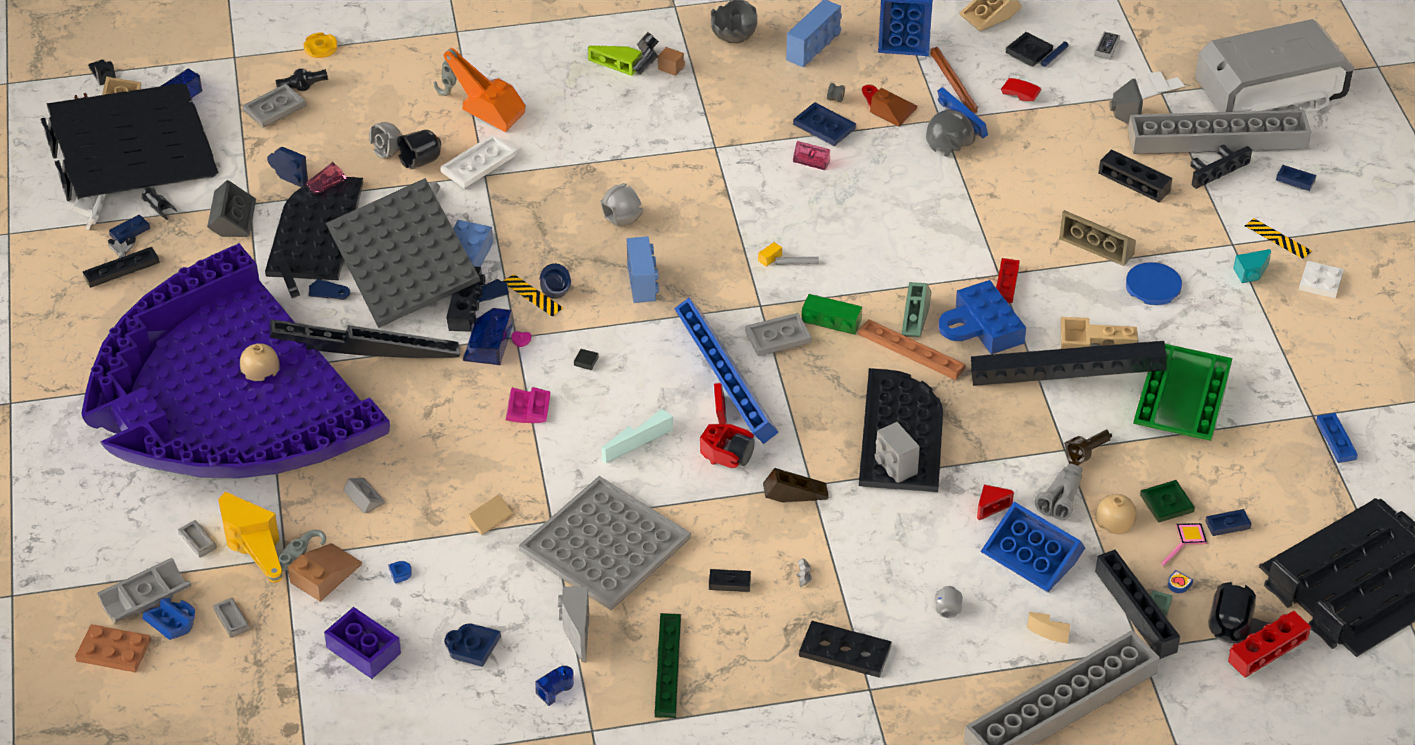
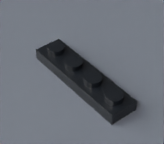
M149 247L82 272L83 277L91 288L160 262L154 249Z

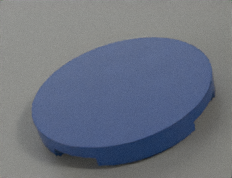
M1146 262L1138 264L1129 270L1125 285L1132 297L1135 296L1144 301L1145 304L1164 305L1180 295L1182 280L1173 268L1161 263Z

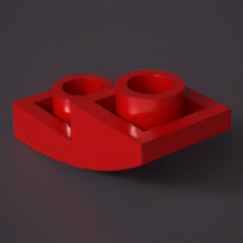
M1008 78L1001 88L1003 94L1017 95L1020 101H1034L1042 90L1041 87L1015 78Z

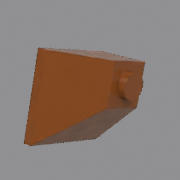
M880 88L872 96L870 112L900 127L917 109V105Z

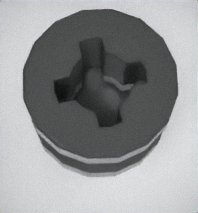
M830 83L827 100L835 99L837 102H842L845 86H836L834 83Z

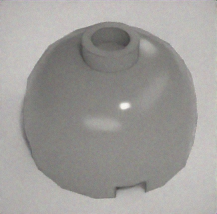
M381 122L371 126L369 140L370 144L374 143L375 149L373 151L378 157H389L399 151L400 146L397 145V138L402 136V133L394 124Z

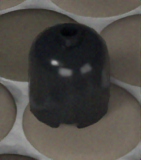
M428 129L397 138V145L400 146L401 152L398 157L405 168L410 167L411 170L437 160L440 155L441 140L434 132Z

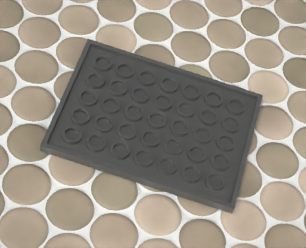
M426 178L326 223L378 328L480 281L479 275Z

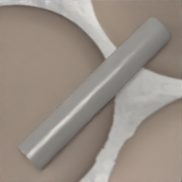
M775 257V264H819V257Z

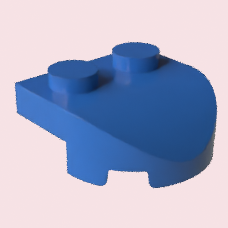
M171 598L161 599L159 607L145 611L142 619L166 638L172 640L191 631L195 619V609L186 601L181 600L180 603L171 602Z

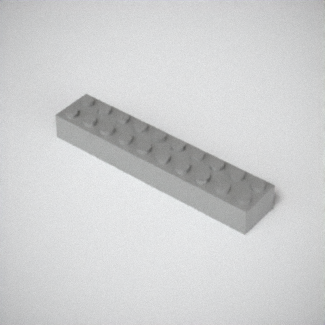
M1305 110L1130 115L1128 134L1133 154L1213 152L1218 151L1221 145H1226L1231 151H1238L1246 146H1249L1252 150L1308 149L1311 129Z
M1131 630L966 725L964 743L966 745H1036L1157 674L1160 657Z

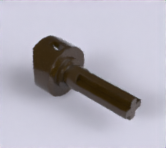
M1106 429L1088 439L1076 436L1066 441L1064 444L1069 464L1080 465L1089 460L1092 455V449L1110 441L1112 433H1109Z

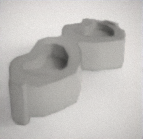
M805 558L797 562L801 570L796 574L797 577H800V587L805 586L812 580L809 572L811 566Z

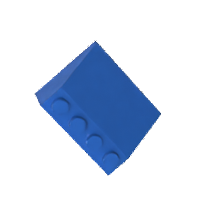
M881 0L878 53L929 56L933 0Z
M1013 502L982 548L981 553L1048 593L1075 565L1086 548L1081 540L1020 504Z

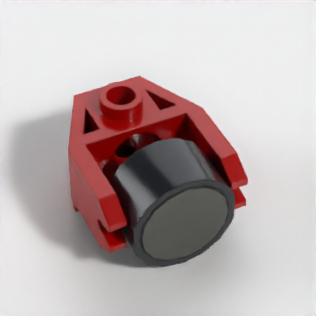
M708 424L700 436V453L712 465L718 463L729 468H737L738 465L746 466L753 454L755 446L754 435L749 430L732 424ZM730 442L728 451H727V450H724V449L726 448V446L728 445V443Z

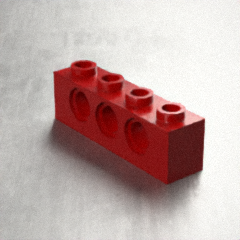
M1294 610L1287 615L1283 614L1277 621L1272 624H1266L1262 630L1252 633L1242 642L1232 645L1229 650L1228 662L1246 678L1307 641L1311 626Z

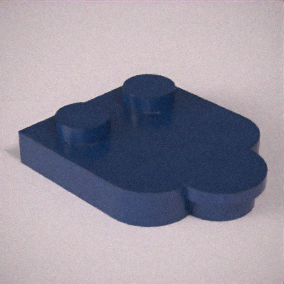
M279 147L274 153L268 155L269 165L275 169L276 174L281 179L299 187L308 184L305 155L285 147Z
M468 623L462 625L458 630L449 631L446 634L444 643L448 648L451 658L483 667L500 640L501 632Z

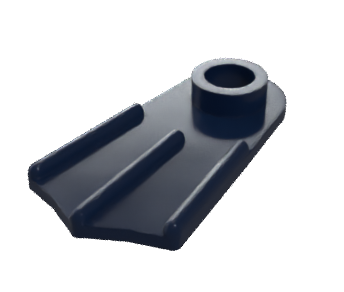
M317 279L309 285L310 297L343 300L350 295V289L347 286Z
M496 279L481 286L482 298H478L480 303L508 295L507 283Z

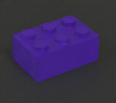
M355 607L351 608L324 631L326 648L371 679L401 654L399 637Z

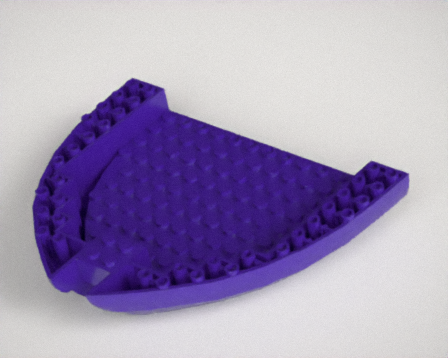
M240 243L203 260H199L188 268H180L178 273L145 294L120 318L117 324L109 330L108 336L102 342L94 365L91 368L81 413L84 422L88 426L96 429L102 427L116 433L100 441L110 454L126 462L143 467L199 478L239 479L280 474L321 463L389 434L390 431L389 419L369 397L361 401L320 351L306 349L305 343L270 338L269 323L271 319L295 322L261 283L257 263ZM266 344L275 350L280 365L279 371L275 376L271 374L265 377L264 381H252L247 379L245 374L241 373L240 357L243 351L250 345Z

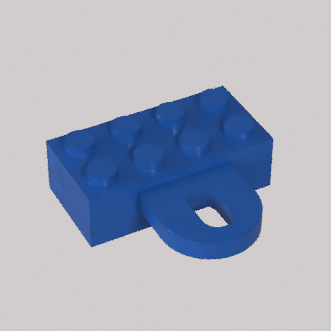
M990 280L957 290L956 308L946 311L939 318L938 329L942 336L953 341H964L978 336L990 354L1025 343L1026 326ZM957 323L965 324L956 328L948 327Z

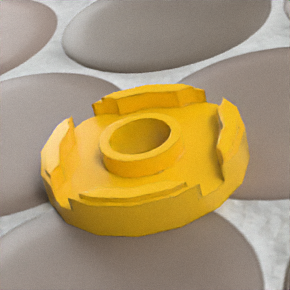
M323 32L309 35L303 43L305 53L314 58L328 57L334 54L338 47L336 38L329 33L324 35Z

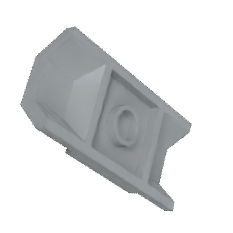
M170 558L97 594L105 612L111 621L115 623L132 614L136 616L159 605L161 599L173 598L174 594L190 587L191 583L185 581L174 559Z

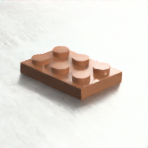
M91 624L75 658L77 662L136 673L151 642L150 635Z

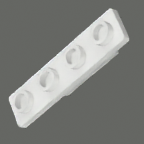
M106 194L79 198L78 200L76 198L72 211L89 217L86 226L87 230L90 229L91 225L96 224L99 215H96V212H100L103 205L100 200L103 201Z

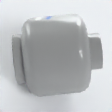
M944 586L935 595V610L940 616L954 618L962 610V594L953 586Z

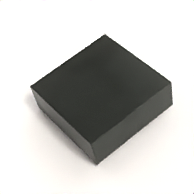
M580 349L574 360V366L592 370L599 358L598 353Z

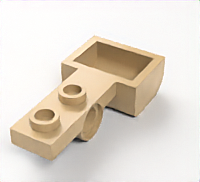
M1061 317L1060 320L1061 349L1090 347V343L1100 344V346L1138 343L1137 327L1090 325L1089 318Z

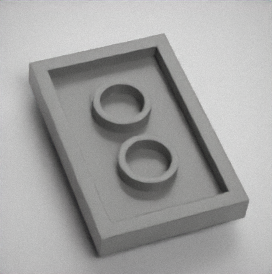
M284 84L242 106L245 113L261 127H265L305 107L306 102L287 84Z
M799 313L745 326V332L758 356L812 342V337Z

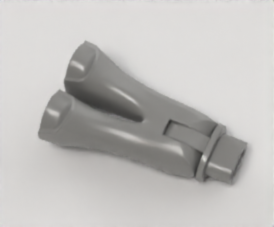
M1068 464L1067 467H1064L1052 485L1045 492L1039 493L1035 498L1037 510L1049 516L1054 507L1053 514L1055 519H1068L1073 510V500L1082 479L1081 473L1083 469L1074 464Z

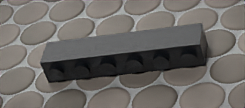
M1116 549L1098 555L1095 569L1096 574L1150 648L1160 659L1177 653L1180 635Z

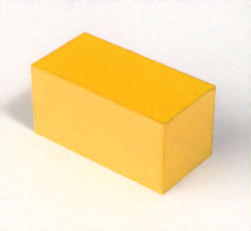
M773 242L758 253V261L767 267L775 261V257L782 256V247Z

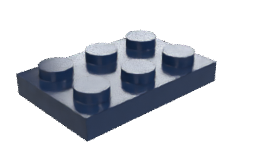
M816 102L793 119V125L833 146H836L856 129L855 122Z

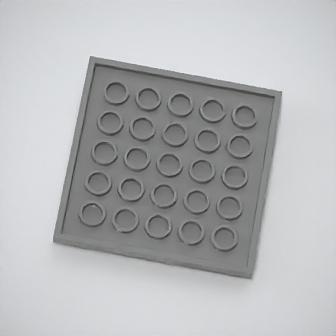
M598 476L519 545V551L574 587H588V595L608 609L613 610L690 540L691 532L601 476Z

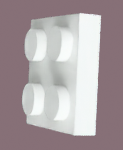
M1307 261L1299 290L1336 299L1344 269Z

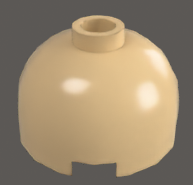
M250 345L241 354L240 370L249 380L264 381L265 377L271 374L275 376L279 371L278 356L269 345Z
M1121 494L1107 495L1097 506L1096 522L1100 528L1103 526L1109 529V533L1112 534L1128 532L1136 521V507L1127 496Z

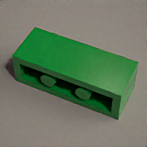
M808 294L802 307L801 319L804 323L855 335L862 320V306Z

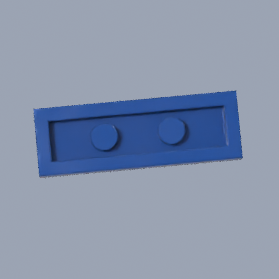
M1336 413L1317 416L1316 422L1337 462L1357 460L1358 454Z

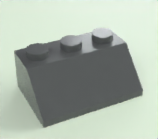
M226 180L214 191L207 228L221 237H248L250 235L256 198L231 181Z

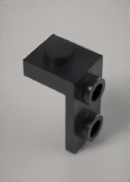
M102 59L88 64L90 71L100 86L105 84L106 77L116 78L111 61L105 62Z

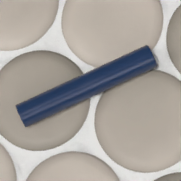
M1064 41L1041 62V65L1046 67L1069 44Z

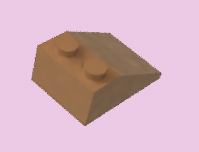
M331 543L301 554L288 566L290 583L321 602L362 565V562Z

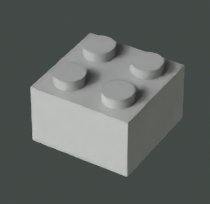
M896 422L877 431L875 459L878 464H881L886 469L888 475L899 483L918 474L920 447L901 425Z

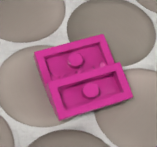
M511 387L505 420L518 423L546 422L551 392L532 387L530 392Z

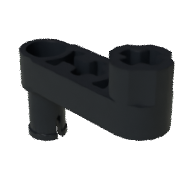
M649 32L637 43L643 54L633 68L639 74L658 57L654 47L659 41Z

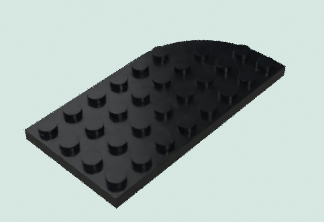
M332 176L316 180L299 188L288 198L281 213L265 269L266 277H283L274 252L283 250L293 278L339 281L344 259L326 223L357 209L364 184L363 178Z
M869 368L859 486L938 492L943 408L940 399L932 392L933 389L923 380L919 382L911 378V374L901 371ZM896 422L901 425L920 447L918 474L899 483L893 477H890L886 469L881 464H878L875 459L877 431Z

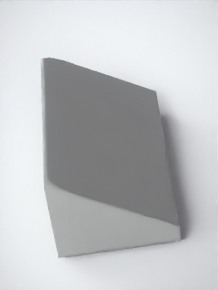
M350 478L347 480L344 492L363 513H368L385 503L383 498L365 478Z

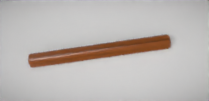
M932 47L930 54L963 104L973 113H977L978 106L938 47Z

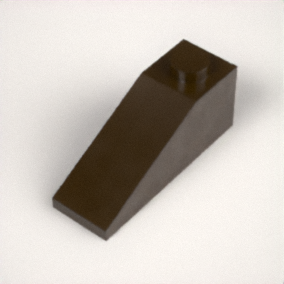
M774 468L763 482L765 498L782 503L827 500L829 498L825 482Z

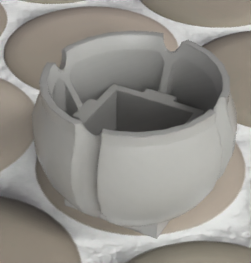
M626 183L613 186L606 192L604 198L600 200L604 218L616 226L632 224L643 214V208L639 207L642 203L638 195L630 186L626 187Z

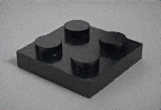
M1025 32L1006 47L1005 53L1033 67L1053 51V45Z

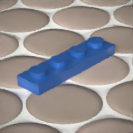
M944 87L937 90L938 101L941 106L964 114L971 121L975 135L978 134L982 139L988 135L985 122Z

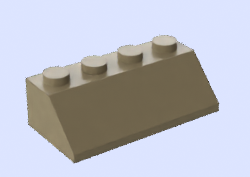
M1066 210L1062 212L1060 240L1122 266H1125L1134 255L1136 240Z

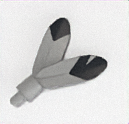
M135 237L127 238L122 246L114 239L108 240V246L119 258L126 256V253L136 243Z

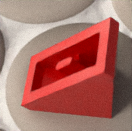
M984 484L978 504L977 519L982 520L1011 507L1014 492L1010 489Z

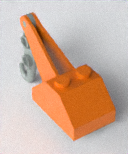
M449 48L444 53L445 61L442 66V82L445 85V90H442L437 85V82L434 81L435 90L439 94L447 96L451 93L458 79L468 95L463 101L462 109L507 132L525 113L526 107L514 87L499 78L487 79L454 48Z

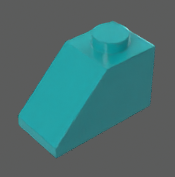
M1270 249L1236 255L1233 269L1241 283L1253 282L1261 278L1270 262Z

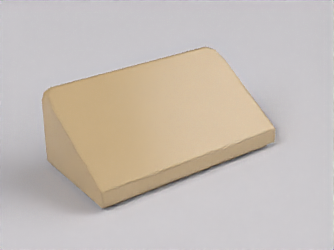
M497 495L468 515L469 525L483 535L512 516L513 512L503 498Z

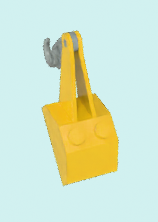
M226 491L218 499L227 546L233 551L249 554L270 582L277 583L282 580V572L288 570V566L307 551L309 540L312 537H321V545H324L327 537L324 532L310 530L302 537L290 542L281 554L277 556L275 545L280 539L275 513Z

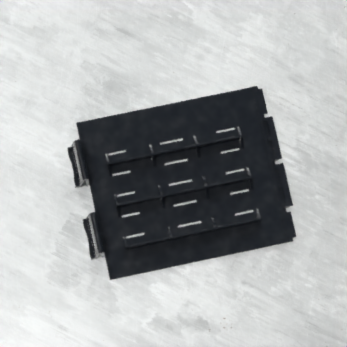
M179 83L47 103L50 115L48 125L45 118H41V124L44 127L53 159L57 158L58 144L64 157L62 167L59 160L55 161V166L58 170L66 200L71 201L73 188L78 200L84 197L216 176L218 170L213 159L214 156L205 131H203L195 104L190 102L192 98L187 85Z
M1374 498L1367 504L1259 565V568L1268 576L1264 587L1277 596L1287 608L1292 606L1294 602L1306 610L1313 617L1309 622L1311 630L1319 635L1331 649L1337 647V644H1342L1355 657H1358L1415 622V521L1403 511L1396 514V511L1381 498L1379 500Z

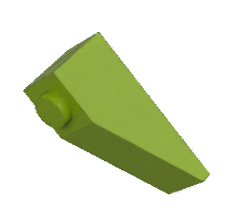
M588 46V61L630 76L635 74L636 70L633 66L642 57L641 51L628 46Z

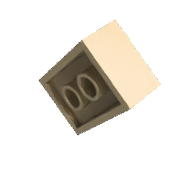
M973 0L959 14L976 29L982 31L1010 19L1022 6L1018 0Z

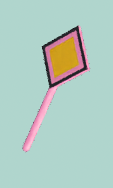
M1201 523L1176 524L1181 543L1161 563L1163 566L1185 544H1207Z

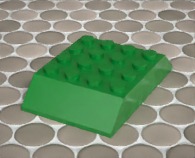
M1165 344L1167 370L1147 373L1133 424L1212 441L1233 358Z

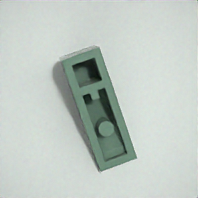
M909 282L902 335L921 337L932 293L928 283Z

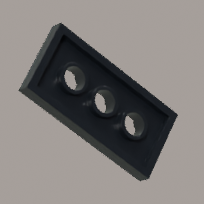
M811 621L799 650V657L880 678L892 646V641ZM823 641H827L830 644L828 646H823L820 643ZM841 647H849L850 650H848V651H843V650H841L840 648H841ZM868 652L871 655L865 657L862 656L861 653Z

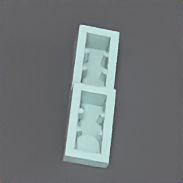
M661 409L635 430L628 426L602 447V461L607 463L672 431L673 416Z

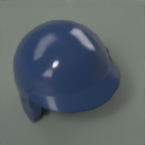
M552 263L544 267L539 277L542 292L552 299L563 297L568 292L571 284L570 273L564 266L558 263Z

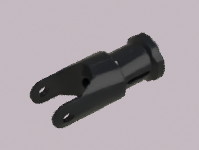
M147 187L142 192V200L149 202L150 206L164 219L168 220L165 214L162 213L163 210L171 208L177 212L176 208L162 195H158L153 187Z

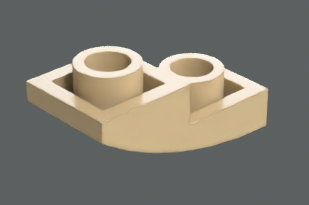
M1029 612L1027 625L1029 630L1044 638L1068 644L1070 624L1049 621V614Z

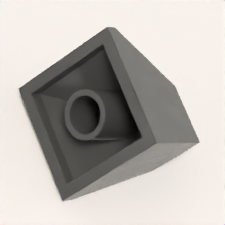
M1131 79L1114 92L1113 99L1110 101V111H1113L1115 118L1129 124L1130 115H1140L1142 112L1143 99L1136 79Z

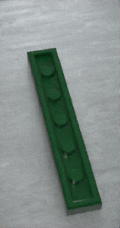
M660 613L655 717L676 718L681 614Z

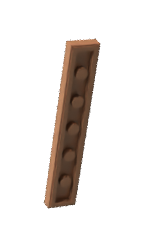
M870 319L859 329L858 335L954 380L966 368V364Z

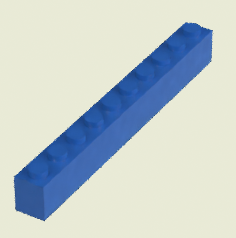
M687 298L674 308L752 433L765 444L779 433L700 308L690 298Z

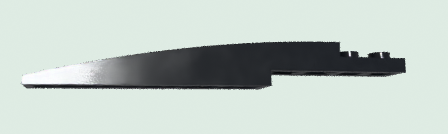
M272 319L269 323L270 338L305 343L306 349L309 350L315 349L316 351L399 358H453L460 356L459 343L456 341L348 325L345 331Z

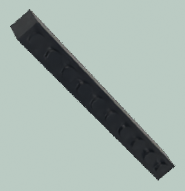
M1164 341L971 356L973 386L1167 370Z

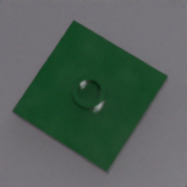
M1177 480L1140 491V496L1158 523L1195 511V506Z

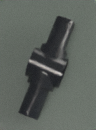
M297 69L290 77L275 81L277 88L287 84L290 88L293 87V89L296 88L299 91H306L313 83L328 80L326 69L316 72Z

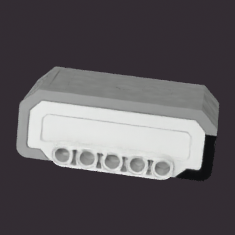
M1310 19L1210 41L1199 52L1195 78L1219 112L1305 110V112L1322 109L1329 104V101L1346 96L1349 92L1354 67L1326 30L1317 21Z

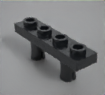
M1221 145L1217 153L1223 158L1208 165L1203 163L1198 157L1194 158L1190 166L1196 171L1193 172L1191 185L1197 189L1248 165L1251 161L1252 149L1246 146L1233 152L1226 145Z

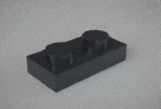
M710 569L709 590L750 592L751 571Z

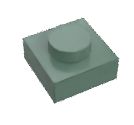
M1152 590L1151 598L1163 614L1167 616L1173 595Z

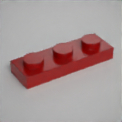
M1002 258L996 288L1007 303H1013L1020 260Z

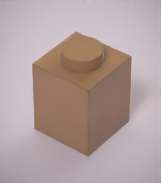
M665 47L658 55V70L676 76L680 70L684 69V53Z

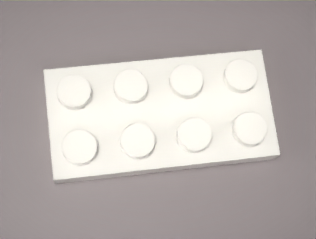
M492 134L440 167L441 173L465 189L517 156V150Z

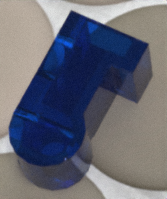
M566 665L560 666L535 681L536 695L548 706L555 703L556 695L573 687V669Z

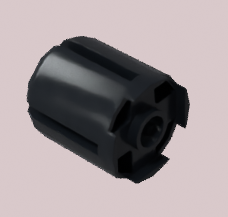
M1226 582L1217 587L1208 626L1211 633L1219 640L1233 643L1243 640L1248 636L1256 605V595L1247 585H1245V588L1239 585H1232V582Z

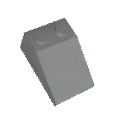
M563 586L562 595H558V607H562L559 608V621H563V630L581 662H586L589 626L588 587Z

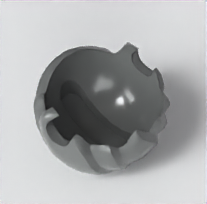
M731 0L724 7L719 6L717 10H711V28L714 34L721 40L738 43L745 41L755 32L757 11L756 7L752 6L749 2L745 0Z
M951 109L934 115L926 131V141L931 149L936 152L937 148H940L945 152L944 156L946 157L950 155L952 150L960 151L962 146L972 145L975 139L974 127L971 121L964 114Z

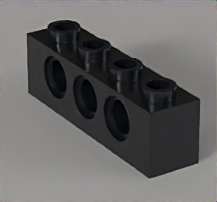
M1112 149L1100 160L1098 174L1159 203L1171 191L1172 177Z
M474 266L480 278L479 282L452 294L446 317L449 331L471 332L472 325L476 323V311H479L478 298H482L481 286L485 285V274H482L481 267Z

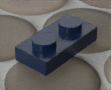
M1282 165L1276 180L1310 191L1317 175Z
M139 214L110 229L109 235L122 244L127 238L135 237L149 230L150 225Z
M1244 509L1206 516L1205 520L1212 536L1251 529L1252 524Z

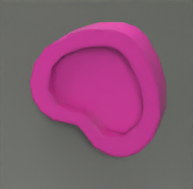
M515 331L511 335L512 342L518 347L526 346L531 341V334L529 332Z

